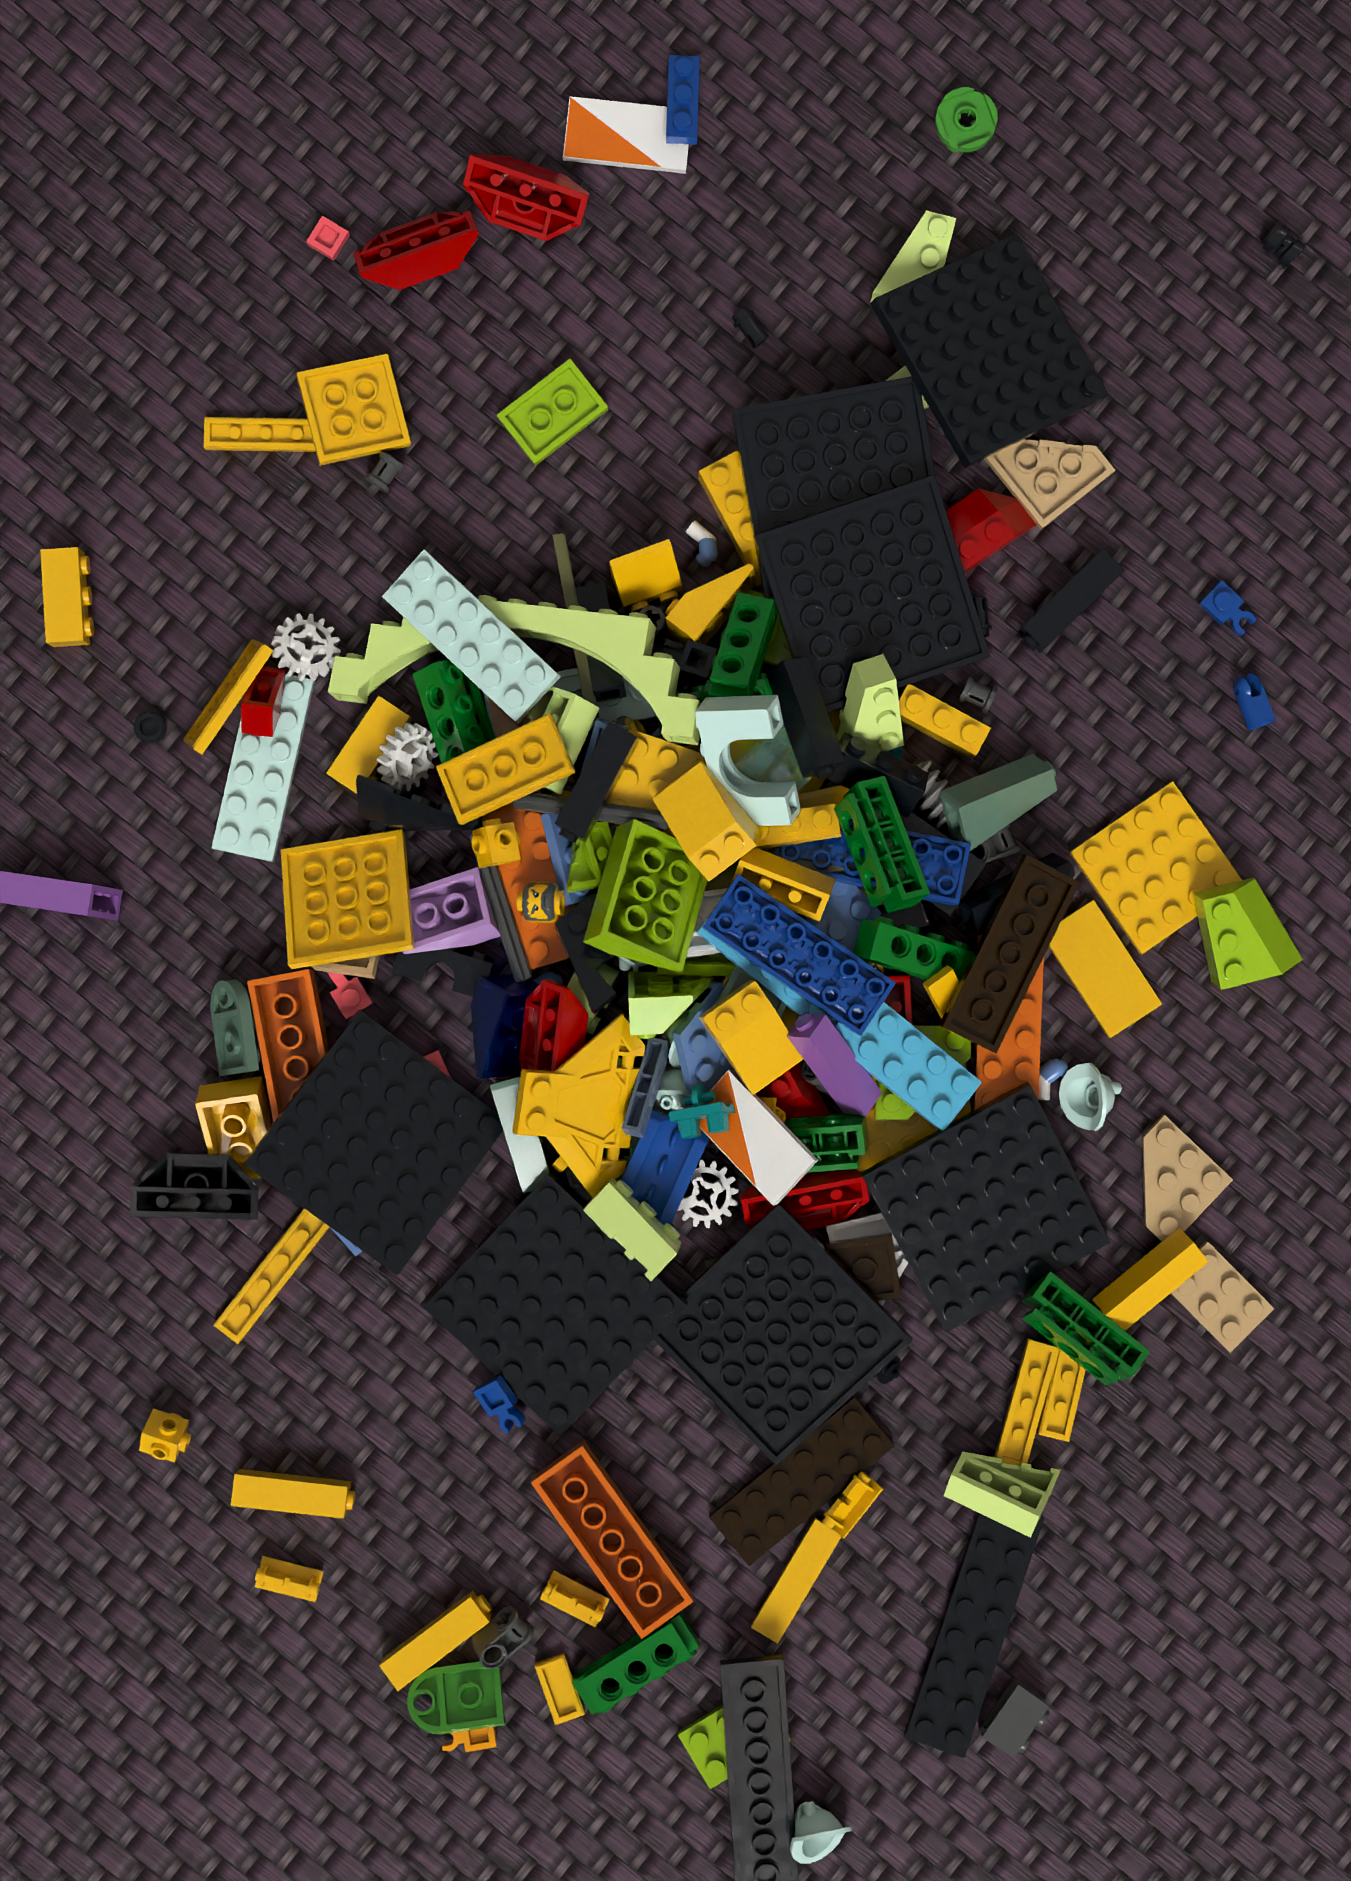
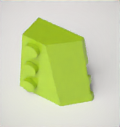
M1255 878L1193 893L1211 982L1220 990L1282 975L1303 960Z
M657 970L638 971V973L629 971L630 1035H637L641 1039L654 1038L656 1034H663L719 976L679 975L672 977L666 974H657Z

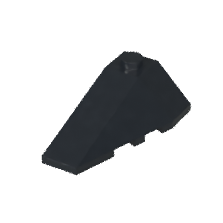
M358 775L356 778L359 817L369 820L368 827L386 832L387 828H391L393 830L402 829L403 831L476 830L483 827L482 822L485 820L481 818L460 825L451 807L443 804L437 805V803L415 794L410 796L409 793L396 789L393 786Z

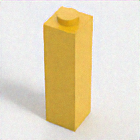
M1178 1228L1092 1300L1099 1307V1311L1125 1331L1209 1261L1195 1243Z
M239 1469L234 1474L231 1506L344 1519L348 1510H353L355 1491H350L351 1481Z
M472 1590L383 1657L379 1667L396 1690L399 1691L487 1625L492 1616L490 1614L492 1610L490 1604L483 1595L477 1596Z

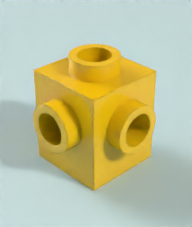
M501 818L486 820L482 822L483 827L472 831L471 844L477 856L479 868L504 865L521 860L519 852L520 838L515 830L514 822L502 824Z
M153 1408L141 1433L139 1451L150 1454L156 1459L175 1463L179 1452H186L191 1439V1434L187 1433L189 1420L182 1418L178 1414L166 1413Z

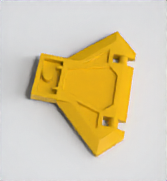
M623 1014L614 1019L555 1071L522 1069L512 1132L516 1135L546 1136L592 1198L611 1178L616 1180L626 1171L627 1160L619 1159V1153L621 1148H629L631 1136L626 1135L621 1127L640 1068L633 1067L635 1056H644L645 1044L637 1035H630V1024ZM618 1056H622L621 1066H617ZM604 1148H608L606 1158H602Z

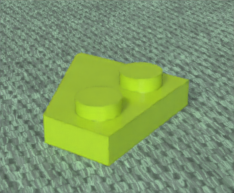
M596 822L586 842L577 839L576 843H573L566 888L567 893L599 888L613 840L608 822Z

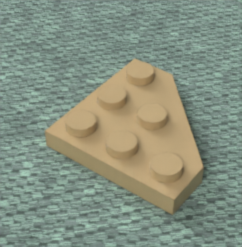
M1023 439L984 459L1012 495L1020 502L1040 530L1115 472L1113 466L1097 446L1065 444V442L1048 440L1035 441Z
M1162 1115L1141 1137L1143 1150L1144 1226L1162 1242L1178 1228L1184 1232L1233 1179L1166 1115Z

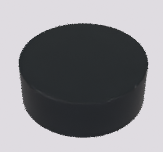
M144 712L136 718L134 732L143 742L154 744L165 737L167 724L159 714Z

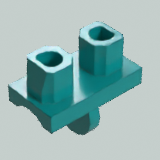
M701 1084L694 1085L691 1089V1095L684 1097L685 1106L693 1105L694 1107L669 1112L670 1122L678 1123L680 1136L683 1139L701 1136L699 1122L701 1119H707L709 1133L729 1131L728 1114L735 1113L734 1104H724V1102L709 1104V1101L716 1100L715 1092H706V1089Z

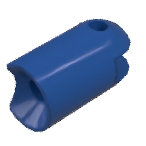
M1252 673L1247 674L1245 678L1238 677L1233 684V691L1248 731L1276 721L1260 678Z

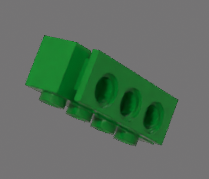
M737 593L734 605L730 607L726 630L724 629L721 635L718 654L713 659L710 680L706 681L703 698L753 696L777 620V609L774 599Z
M450 660L435 662L413 673L441 764L457 757L456 753L459 756L495 739L479 687ZM465 685L469 686L471 694L467 693ZM437 691H438V695H439V698H440L441 703H440L439 700H438ZM475 715L479 716L480 724H477Z
M881 776L857 782L843 796L844 799L834 810L871 907H876L883 902L887 913L915 906L929 895L930 891L886 777ZM853 819V829H851L848 820ZM864 848L865 858H862L859 849ZM875 877L876 887H873L871 878Z
M876 916L875 921L862 919L853 953L864 961L917 978L928 980L948 965L954 970L960 982L974 952L968 951V944L954 940L947 944L944 943V936L926 932V936L919 935V928L901 924V927L898 928L893 926L894 920Z
M835 1114L786 1118L784 1122L792 1133L818 1159L808 1172L858 1169L862 1155H866L869 1145L866 1116Z
M1051 1271L1044 1274L1022 1300L1032 1309L1026 1312L1022 1319L1105 1386L1118 1380L1121 1381L1133 1377L1150 1353L1147 1348Z
M680 1611L643 1639L637 1634L575 1673L572 1678V1684L591 1715L599 1712V1714L606 1713L622 1699L636 1694L644 1685L654 1679L657 1680L663 1677L677 1664L686 1662L697 1654L696 1649L699 1648V1639ZM661 1644H668L672 1647V1650L668 1653H661L656 1647ZM634 1661H640L644 1663L645 1667L641 1670H635L630 1667V1664ZM607 1678H613L618 1684L614 1687H608L603 1681Z

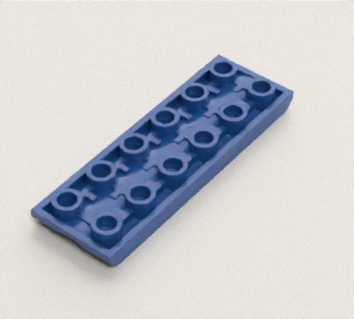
M853 819L848 820L851 829H853ZM842 828V837L784 845L775 849L774 855L779 856L781 853L782 858L794 863L799 859L812 861L813 866L818 869L812 870L835 878L836 882L864 887L857 869L849 870L847 868V865L855 867L856 865ZM906 830L930 894L922 900L946 905H959L971 844ZM864 848L859 849L862 858H865ZM816 861H822L826 863L821 865L818 864ZM830 865L843 867L844 872L829 873L820 870H825ZM875 877L871 878L873 887H876Z
M737 874L702 926L709 934L859 1036L863 1034L896 984L893 980L739 874Z
M652 1110L645 1137L639 1139L622 1181L633 1190L634 1193L631 1196L640 1204L644 1201L657 1213L655 1218L663 1225L666 1223L671 1225L709 1137L701 1131L700 1137L683 1139L680 1136L677 1122H670L669 1116Z

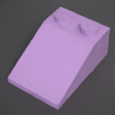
M478 867L410 889L415 949L402 951L404 954L471 946L500 937Z

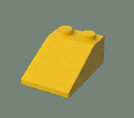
M670 539L609 561L611 577L624 612L628 610L640 612L641 609L649 606L648 603L660 599L661 603L673 600L678 597L677 592L682 591V583Z
M747 564L685 593L680 600L674 599L665 612L667 614L666 623L669 634L683 644H686L687 640L707 645L727 621L730 607L734 605L737 593L746 594L748 589L751 590L755 586L754 567L751 564Z
M701 760L653 797L654 803L686 856L708 882L755 848L763 833Z
M754 980L747 981L698 1016L752 1095L803 1060L802 1056L788 1039L787 1035L789 1032L781 1018Z
M262 1076L200 1085L195 1106L208 1154L231 1155L251 1179L262 1178L243 1164L272 1126L269 1103Z

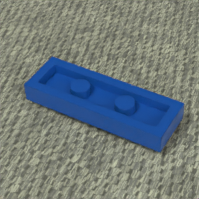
M669 55L667 144L697 145L700 56Z

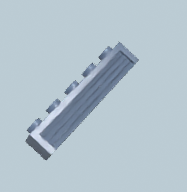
M649 1038L647 1041L640 1070L621 1127L626 1135L640 1138L645 1137L668 1059L670 1046L667 1040Z

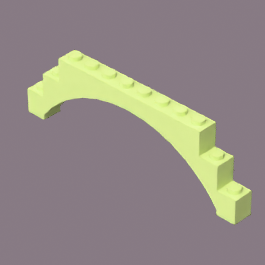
M478 596V599L518 637L559 643L582 651L612 668L633 685L651 705L662 724L661 734L668 742L698 745L700 733L696 727L695 711L701 702L696 700V696L686 693H679L675 697L680 667L669 654L654 653L651 656L656 627L647 615L631 612L629 616L617 615V612L609 609L589 612L586 608L575 605L569 606L568 609L557 608L555 604L548 602H539L538 606L528 605L527 602L520 599L512 598L508 599V602H501L491 596ZM404 617L402 624L392 621H383L382 625L371 623L365 657L353 653H347L346 657L335 656L328 693L339 701L367 704L368 696L387 679L409 664L439 650Z

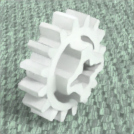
M300 613L296 614L294 622L287 617L283 626L279 625L275 631L276 636H274L271 645L276 647L272 657L281 658L277 666L279 668L287 666L289 668L287 676L289 677L294 672L298 673L299 681H303L305 675H309L312 681L316 680L318 673L323 677L327 676L329 668H333L335 656H339L341 652L340 649L336 648L340 641L339 637H331L334 631L333 626L324 628L325 619H320L318 623L314 622L313 614H309L307 620H303Z
M407 722L403 729L398 726L395 727V735L391 736L388 734L386 736L388 743L387 745L380 746V749L384 752L376 760L382 763L377 769V772L383 775L381 780L399 790L410 791L411 785L419 787L420 778L427 779L428 774L426 771L429 768L435 767L431 763L432 758L438 756V753L433 751L436 745L432 739V733L417 723L412 725Z
M700 1159L699 1167L695 1169L691 1178L694 1185L692 1193L685 1198L683 1197L677 1210H684L683 1221L692 1217L694 1218V1227H697L699 1221H704L706 1228H710V1220L715 1219L720 1225L722 1224L720 1217L722 1214L728 1217L732 1215L728 1206H737L738 1202L732 1199L731 1195L739 1193L738 1188L730 1187V1184L736 1179L734 1176L725 1177L728 1169L726 1166L717 1170L716 1161L713 1160L710 1167H706L704 1160ZM701 1173H711L717 1176L719 1180L714 1182L705 1180ZM697 1181H700L701 1185H704L706 1189H713V1192L710 1194L712 1207L704 1198L698 1199L696 1197L699 1194V1184ZM726 1189L725 1201L718 1208L716 1204L717 1196ZM696 1205L704 1207L709 1214H698L690 1208Z

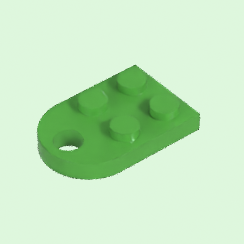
M478 1661L437 1667L423 1672L414 1680L408 1692L407 1707L411 1718L422 1730L432 1734H447L506 1725L500 1666L495 1669H487ZM429 1695L432 1698L431 1707L423 1712L418 1711L415 1706L418 1697Z

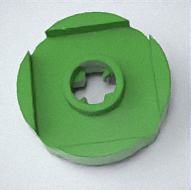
M970 87L957 88L946 94L938 106L935 117L936 133L951 152H973L984 147L992 139L998 115L995 104L985 93L982 95ZM962 113H968L967 117L973 116L974 120L969 127H964V125L958 122L961 119Z

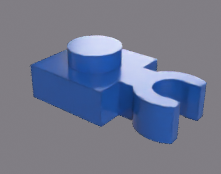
M1222 580L1198 604L1220 625L1224 624L1226 620L1231 622V629L1238 636H1242L1245 633V630L1239 625L1240 619L1247 620L1251 625L1256 621V617L1251 612L1239 609L1244 600Z
M501 1375L477 1386L473 1391L489 1417L497 1414L499 1426L503 1432L508 1433L513 1427L509 1419L513 1420L517 1427H521L525 1422L524 1414L519 1409L513 1407L518 1399Z

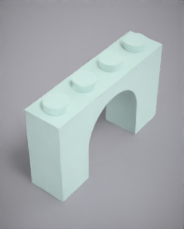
M778 695L706 697L696 709L695 715L696 727L699 729L701 738L700 751L702 757L706 760L707 768L757 826L791 825L801 811L796 783L757 782L751 780L736 768L730 756V743L733 741L773 739L784 725Z

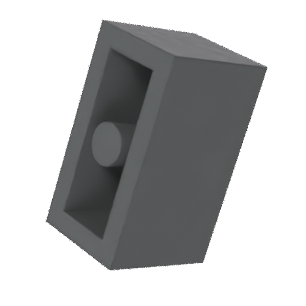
M1014 1677L978 1729L984 1739L1014 1759L1018 1752L1023 1753L1031 1741L1030 1734L1036 1726L1041 1727L1046 1721L1050 1706L1044 1697Z

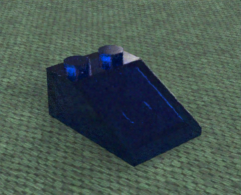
M513 975L479 976L471 1003L476 1076L478 1078L521 1075L519 1055L526 999L540 984L530 979L516 982Z

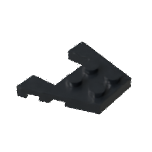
M598 889L555 922L554 926L593 1014H596L616 997L614 989L597 972L600 967L615 955L583 942Z

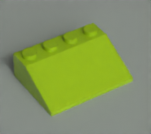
M632 819L616 827L583 942L615 956L682 972L708 880L688 859L676 838L636 819Z

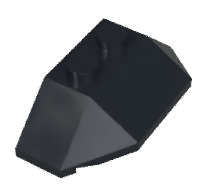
M166 1153L131 1185L130 1217L258 1220L259 1188L231 1155Z

